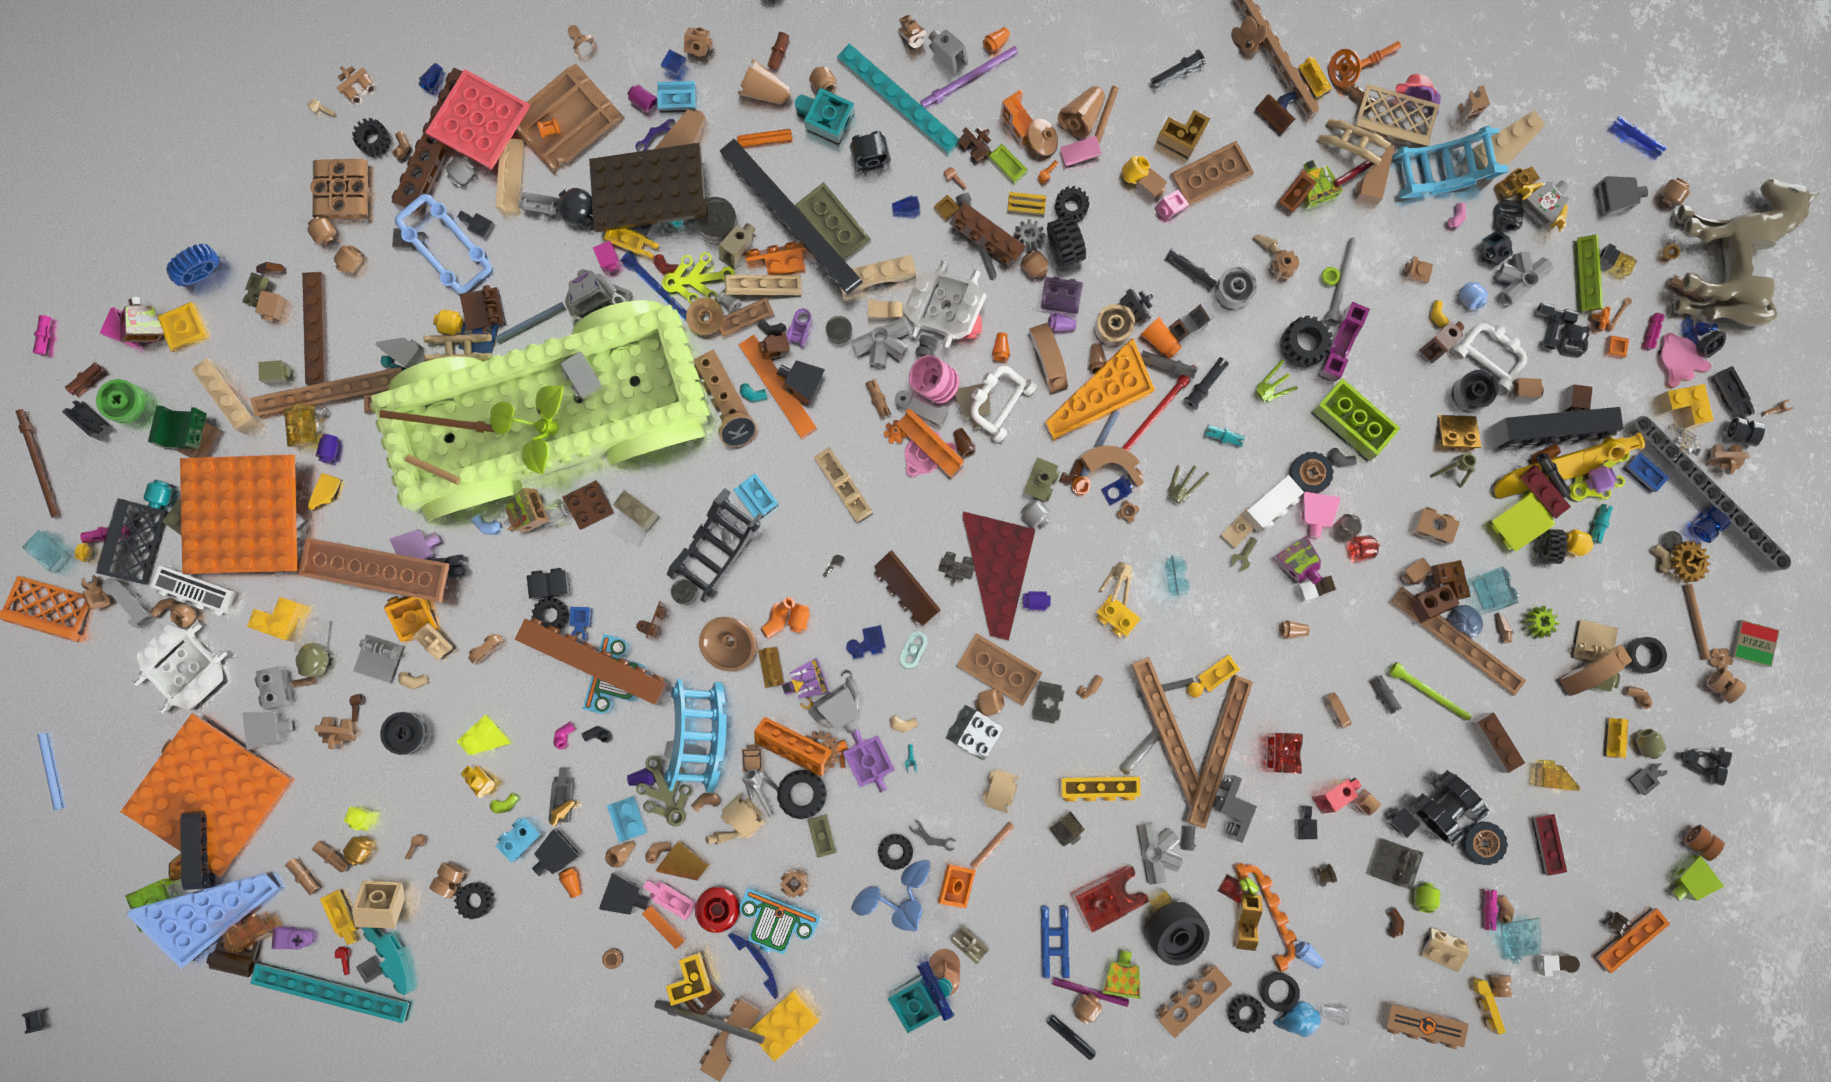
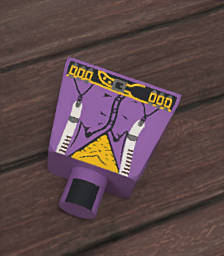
M814 658L790 672L792 681L782 684L785 695L796 692L799 699L830 693L818 658Z

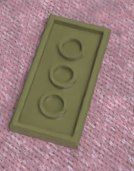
M824 182L795 204L799 211L845 261L871 241V238Z

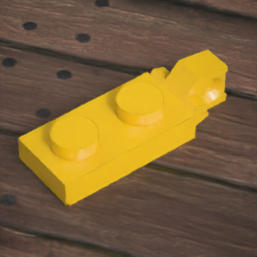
M340 889L320 898L335 934H338L339 938L344 937L347 945L358 941L354 932L357 928Z

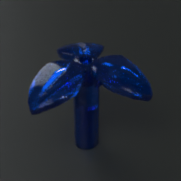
M1686 318L1684 328L1685 332L1691 333L1688 339L1697 346L1698 342H1700L1697 336H1703L1707 332L1718 330V324L1699 322L1694 327L1693 320Z

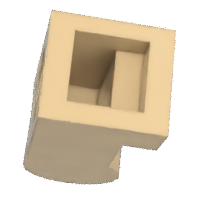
M868 299V321L898 320L903 317L902 302Z

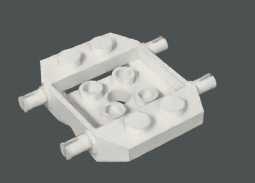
M941 260L936 271L918 275L903 312L913 322V328L909 334L910 337L916 339L920 329L936 331L945 335L941 346L949 348L952 339H960L971 333L986 294L978 287L977 280L981 273L979 270L973 269L970 279H961L945 274L948 262ZM937 284L939 286L935 291V295L931 302V305L928 307V312L925 318H923L924 312L927 308V305ZM946 303H951V307L948 310H943Z
M195 621L187 629L168 624L136 654L141 671L132 682L139 686L147 678L166 697V701L158 708L162 714H165L172 706L192 710L223 681L222 664L220 661L228 653L221 649L213 656L203 647L194 634L202 627L198 621ZM183 640L184 643L156 668L155 665ZM182 662L187 665V670L184 673L179 671V665Z

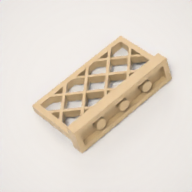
M1367 84L1354 126L1371 133H1376L1386 140L1414 148L1427 147L1431 141L1430 136L1440 104ZM1369 91L1377 92L1380 99L1371 103L1368 97ZM1389 96L1395 97L1398 103L1389 108L1385 100ZM1382 101L1386 111L1378 115L1373 105ZM1408 101L1413 102L1416 108L1410 113H1407L1403 105ZM1400 106L1404 116L1396 120L1391 110ZM1426 106L1434 108L1432 116L1425 118L1421 111ZM1370 107L1375 117L1371 119L1363 118L1364 110ZM1418 111L1422 121L1414 125L1409 115ZM1387 112L1393 121L1388 125L1384 124L1380 119V116ZM1404 118L1407 119L1411 126L1406 130L1401 129L1398 121ZM1424 123L1428 129L1426 135L1419 134L1416 127Z

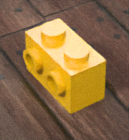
M1109 595L1095 612V615L1098 616L1096 619L1104 626L1108 624L1113 628L1111 631L1117 637L1123 636L1125 638L1141 618L1119 600L1115 599L1114 602H1111L1112 595Z

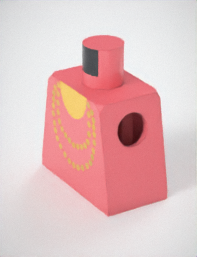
M1355 777L1350 781L1348 779L1340 780L1312 796V799L1321 814L1336 812L1358 797L1356 790L1361 788V784Z

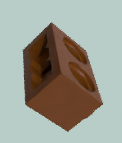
M1448 583L1440 586V584L1435 585L1429 589L1430 592L1428 593L1422 591L1414 596L1415 600L1409 603L1420 623L1441 615L1460 604Z

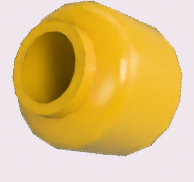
M1142 156L1131 157L1122 166L1124 180L1128 183L1137 184L1141 178L1147 176L1150 167L1147 159Z
M442 309L439 314H435L433 325L436 326L438 333L456 335L462 330L463 318H461L459 312Z
M1578 529L1570 530L1565 534L1567 535L1566 541L1568 542L1566 552L1579 557L1590 553L1593 548V541L1589 534Z

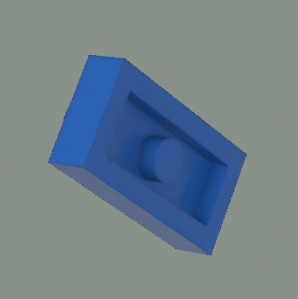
M1641 452L1637 453L1626 466L1632 474L1654 493L1669 479L1664 472Z

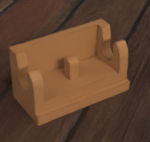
M1484 85L1479 86L1475 93L1472 90L1469 92V98L1467 99L1468 107L1466 109L1463 108L1462 103L1458 105L1461 122L1479 117L1490 105Z

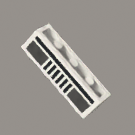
M161 565L158 566L150 586L157 589L156 593L164 596H168V594L174 595L175 600L186 603V600L193 602L192 606L200 609L208 607L211 609V613L219 616L222 613L230 614L238 592Z

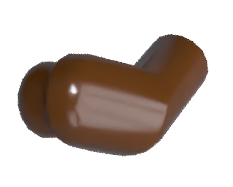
M1396 907L1387 911L1393 921V928H1390L1389 934L1392 938H1397L1403 935L1404 920Z

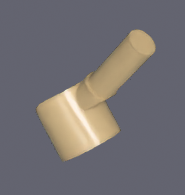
M312 99L307 104L314 113L320 109L333 117L335 115V112L325 108L315 99Z

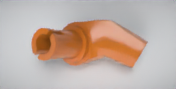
M786 597L781 603L777 602L771 607L768 621L760 627L762 634L766 638L774 635L785 626L788 611L795 606L792 598Z

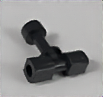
M1541 302L1537 307L1536 315L1548 318V322L1551 323L1548 337L1543 339L1542 347L1556 350L1559 344V340L1556 339L1558 326L1562 325L1563 322L1568 324L1576 323L1579 312L1570 309L1558 310L1555 309V305Z

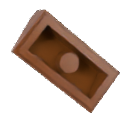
M1302 169L1280 196L1278 202L1291 212H1294L1317 182Z

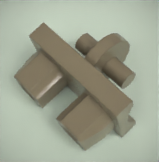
M964 926L950 940L975 964H978L990 950Z

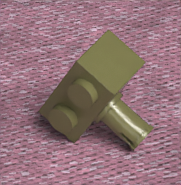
M1037 457L1022 495L1033 500L1039 499L1043 503L1045 499L1049 500L1053 489L1050 488L1052 482H1057L1060 474L1057 471L1058 465Z

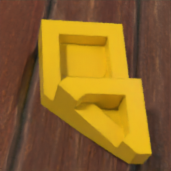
M321 473L308 508L313 510L318 505L331 503L330 499L334 497L341 483L340 478Z

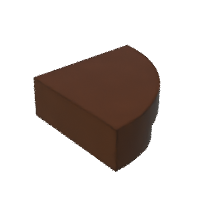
M264 262L256 266V273L275 274L283 272L282 264Z

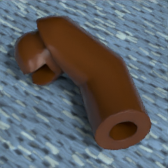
M1076 459L1070 473L1062 472L1059 480L1066 485L1073 482L1079 476L1083 467L1081 460Z

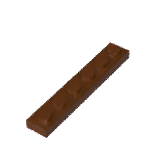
M322 272L302 273L306 385L326 382L324 276Z

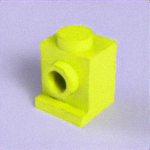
M352 806L348 808L343 822L348 823L349 828L367 831L374 812Z

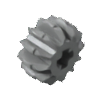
M1028 219L1027 224L1021 221L1020 226L1015 227L1016 233L1013 234L1015 239L1027 247L1028 252L1031 251V247L1038 250V245H1043L1044 241L1042 239L1045 238V233L1042 232L1044 227H1037L1038 221L1031 224V219ZM1029 233H1031L1032 236H1030L1029 238H1027L1026 235H1028Z

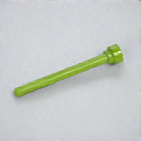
M1396 661L1391 666L1388 674L1393 678L1404 679L1463 719H1471L1470 713L1408 674L1404 666Z

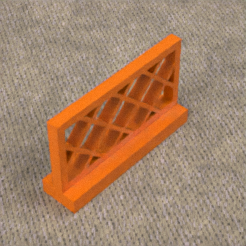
M17 575L3 609L0 610V620L78 642L80 637L78 632L87 613L88 606L86 601H84L82 607L75 609L72 602L79 598L84 599L81 593ZM21 582L28 583L30 590L21 594L19 591ZM46 588L49 595L39 599L36 591ZM32 593L36 601L26 605L23 597ZM64 593L67 600L57 604L54 596ZM51 598L54 606L44 611L41 603ZM20 600L22 608L16 611L10 610L12 603ZM69 604L72 612L63 616L59 608ZM38 605L41 613L31 616L28 609ZM56 610L59 618L52 622L49 621L46 614ZM74 615L76 622L72 628L67 626L65 619Z

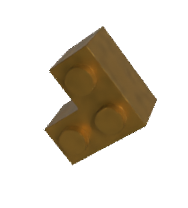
M1193 110L1186 125L1168 117L1158 135L1157 141L1190 157L1211 118L1196 110Z

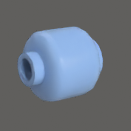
M1468 282L1459 291L1460 301L1470 310L1481 309L1488 302L1486 300L1488 292L1478 282Z

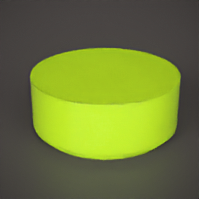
M1334 267L1325 268L1320 275L1321 282L1328 287L1335 286L1340 279V272Z

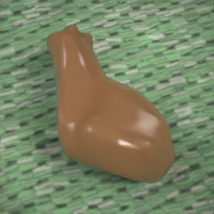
M628 841L607 849L605 854L607 864L610 867H621L629 853L633 850L634 842Z

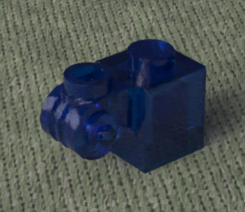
M881 625L862 629L864 636L862 643L859 644L857 640L852 639L846 645V649L853 659L864 657L863 653L871 652L872 655L883 653L882 649H886Z

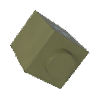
M282 360L258 362L259 381L264 384L288 383V377L291 374L288 364Z

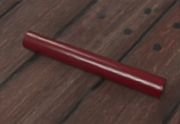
M1368 160L1364 161L1334 180L1333 186L1339 187L1374 165V163Z

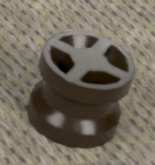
M1326 864L1322 869H1314L1316 878L1322 888L1327 883L1337 882L1336 874L1330 864Z
M1614 912L1613 918L1606 923L1609 929L1620 936H1623L1625 934L1624 930L1632 925L1626 917L1618 912Z

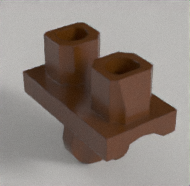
M965 127L962 130L964 134L958 142L964 148H967L972 142L977 146L970 153L976 161L992 153L982 142L983 140L987 144L991 142V139L988 137L990 134L988 128L983 131L979 127L976 128L975 132L978 134V137L970 128Z

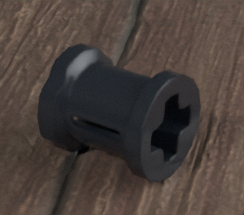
M41 1010L22 1014V1017H25L26 1023L25 1034L44 1030L40 1020Z

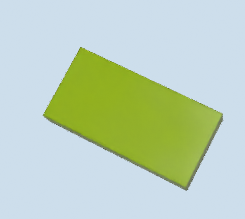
M1002 143L988 156L1013 183H1016L1028 170Z

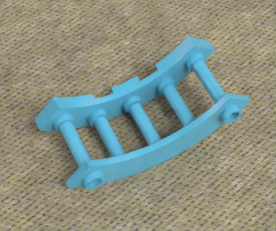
M1485 126L1474 134L1450 142L1420 148H1409L1408 146L1399 148L1398 152L1393 154L1392 159H1402L1407 183L1404 189L1398 191L1399 198L1421 197V193L1431 192V195L1450 192L1475 185L1476 180L1485 177L1486 180H1490L1509 172L1508 166L1499 165L1494 155L1491 136L1499 133V128ZM1483 140L1488 165L1487 168L1477 170L1471 144ZM1464 146L1469 172L1467 173L1468 175L1457 177L1454 173L1450 150ZM1442 152L1447 178L1445 181L1436 182L1433 180L1428 155ZM1421 157L1426 181L1424 184L1414 182L1409 158Z
M677 679L675 686L671 689V698L674 701L675 711L674 743L668 770L665 771L664 780L667 782L669 791H673L676 781L702 782L706 792L714 793L720 771H717L718 763L723 761L726 740V714H722V704H725L722 682H714L712 689L709 691L683 689L682 680ZM684 697L708 699L711 711L685 709ZM685 717L710 718L712 720V731L710 733L685 731ZM684 739L710 741V753L708 755L683 754ZM681 762L707 763L703 774L679 773Z

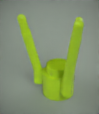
M1281 360L1263 381L1256 385L1255 393L1262 402L1266 400L1270 402L1274 398L1298 389L1297 386L1273 394L1275 392L1274 387L1290 376L1288 373L1273 384L1269 382L1266 384L1284 363V360Z

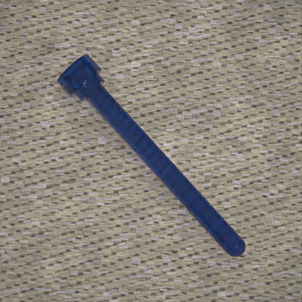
M628 251L620 261L626 267H632L675 310L677 309V312L686 320L687 311L637 262V256L632 251Z

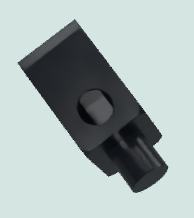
M795 361L792 369L781 364L776 375L786 379L783 385V389L808 406L825 369Z
M555 828L534 853L539 862L532 869L538 876H541L546 870L551 874H555L580 858L582 854L558 828Z
M613 872L599 909L631 915L635 907L646 910L650 899L639 896L642 886L617 872Z

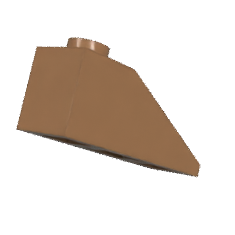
M1391 145L1380 157L1382 160L1379 165L1374 164L1362 180L1357 182L1355 187L1357 200L1378 205L1383 199L1395 146Z

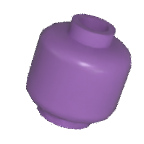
M1602 465L1588 472V479L1585 481L1589 490L1594 489L1595 492L1602 493L1614 488L1617 478L1611 467L1608 468Z

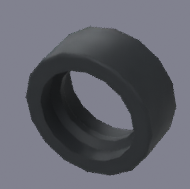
M1637 638L1630 642L1626 648V652L1632 659L1628 665L1637 673L1649 674L1657 672L1666 663V648L1656 638ZM1642 644H1649L1655 650L1656 661L1651 666H1642L1637 661L1636 650Z
M1275 972L1263 980L1260 994L1268 1007L1277 1012H1286L1297 1005L1300 998V989L1298 983L1291 976ZM1277 980L1287 982L1292 990L1290 999L1283 1004L1273 1002L1269 996L1270 985Z

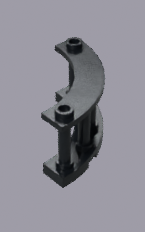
M726 488L713 500L706 515L708 519L705 524L702 523L693 535L692 538L694 540L689 545V549L684 548L669 566L666 574L671 579L677 574L683 575L702 589L703 594L700 600L703 602L707 597L711 598L715 594L717 584L735 562L753 532L755 533L761 526L759 521L762 514L759 513L752 520L730 503L728 498L731 492ZM726 509L748 526L745 533L726 520L723 514H721L722 510ZM714 523H719L741 539L735 550L712 534L710 529ZM703 540H708L730 556L722 568L699 552L700 549L698 547ZM690 557H695L717 574L709 585L686 569L685 564Z

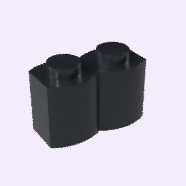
M562 568L550 569L549 573H543L542 570L532 571L531 575L526 576L528 595L531 600L570 595L567 572L562 571Z

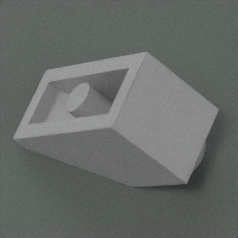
M405 338L377 341L375 343L377 347L406 368L414 366L424 353L419 349L421 345L413 339L408 341Z

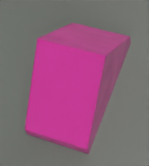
M115 307L110 308L100 334L121 342L120 314L122 311ZM121 342L131 347L136 346L135 342Z

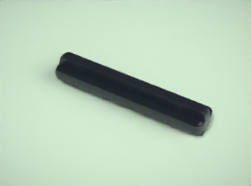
M1051 1015L1048 1018L1047 1024L1088 1060H1092L1095 1057L1096 1051L1056 1016Z

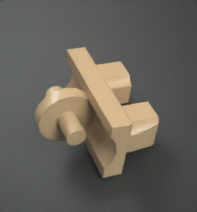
M428 622L413 635L437 661L453 647Z

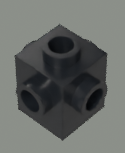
M1496 230L1482 239L1484 255L1488 260L1499 264L1513 255L1512 241L1508 235Z

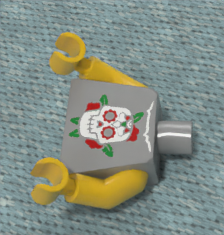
M1550 181L1546 184L1539 182L1528 186L1525 185L1517 191V193L1523 195L1522 206L1546 228L1551 224V227L1557 226L1560 232L1566 226L1565 220L1568 209L1566 203L1569 198L1564 194L1568 189V185L1564 181H1559L1556 185Z

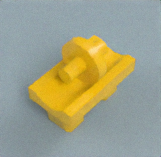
M468 765L461 773V776L465 778V782L479 798H482L483 794L490 793L494 788V782L479 766L473 769Z

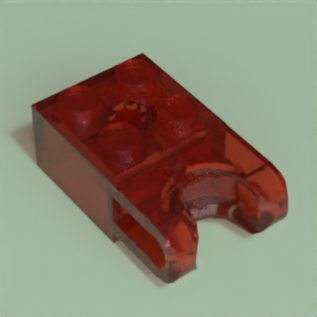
M1268 733L1266 772L1302 774L1300 752L1303 744V734Z
M1132 865L1124 866L1071 894L1087 929L1092 933L1148 903L1149 898L1147 894L1138 892L1129 895L1126 892L1125 886L1127 881L1135 876V869ZM1098 900H1099V901H1102V902L1099 904V905H1100V908H1097V907L1095 906V905H1096V902H1097Z

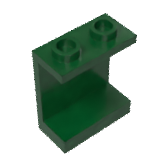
M156 405L148 442L160 448L199 450L207 413L195 407H191V411H173L164 406Z

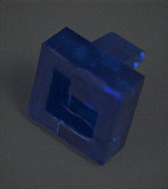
M669 49L661 63V68L678 76L687 61L686 57Z

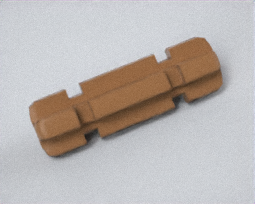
M1354 83L1349 87H1343L1346 92L1352 93L1351 96L1359 103L1362 102L1365 91L1359 86L1356 87ZM1372 97L1369 98L1371 103L1375 102Z

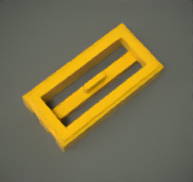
M1009 192L1007 212L1044 216L1047 196ZM1012 198L1027 199V200H1036V201H1042V202L1015 200V199H1012ZM1012 204L1041 207V210L1012 207Z

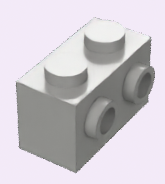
M582 352L561 363L563 367L561 372L566 380L570 379L573 386H571V389L576 397L580 395L582 399H585L603 388Z
M276 666L256 671L255 684L259 688L260 695L258 700L263 709L271 710L292 705L285 667Z

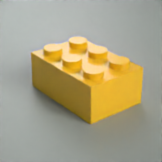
M794 988L759 1019L749 1031L765 1036L764 1043L758 1044L775 1062L820 1021V1017Z

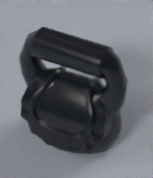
M1502 199L1496 206L1498 227L1509 231L1519 230L1523 224L1524 209L1519 201ZM1501 207L1519 209V211L1502 210Z
M1566 324L1560 342L1561 352L1565 355L1579 357L1584 355L1588 349L1590 328L1583 325ZM1566 342L1582 344L1583 349L1565 347Z

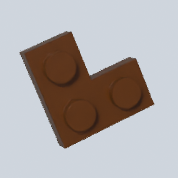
M1461 560L1431 566L1436 585L1448 583L1458 600L1471 597L1465 569Z

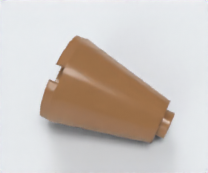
M752 59L753 68L748 67L740 85L743 87V90H738L737 94L781 105L783 101L787 103L791 92L788 91L790 87L756 60Z
M1091 86L1063 107L1058 114V121L1062 128L1065 130L1068 128L1072 131L1071 135L1074 137L1086 138L1090 134L1105 100L1104 91L1100 87Z

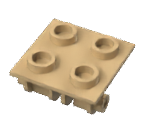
M1580 620L1573 657L1592 662L1599 659L1615 647L1618 628Z

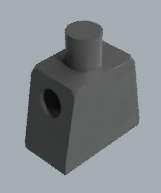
M1606 176L1599 182L1605 216L1632 209L1640 204V198L1648 196L1647 186L1638 187L1635 177Z

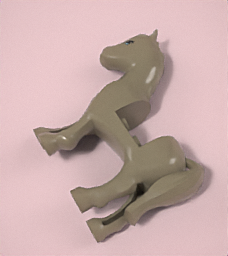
M1769 179L1761 185L1760 192L1773 210L1765 213L1752 212L1729 220L1708 219L1695 213L1690 206L1681 205L1677 212V222L1685 224V236H1697L1702 242L1721 239L1725 263V282L1710 283L1701 279L1695 273H1686L1682 282L1684 291L1695 292L1699 297L1709 296L1715 299L1707 302H1692L1685 296H1677L1674 302L1675 314L1705 315L1706 320L1725 317L1746 326H1764L1771 323L1778 315L1777 309L1772 302L1775 281L1769 277L1752 276L1754 270L1752 255L1754 250L1774 247L1776 241L1781 237L1786 236L1801 226L1809 215L1810 201L1816 198L1819 192L1810 193L1803 185L1786 184L1776 179Z

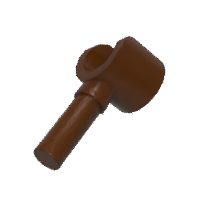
M362 694L353 695L349 699L352 706V722L357 721V705L363 704Z

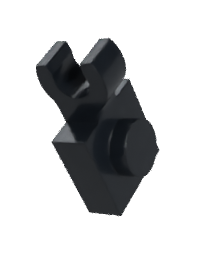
M460 211L457 216L460 221L469 225L467 228L469 232L483 239L487 237L494 224L493 221L478 213L471 217L469 214Z
M1301 805L1302 819H1296V839H1318L1317 820L1311 819L1312 806Z

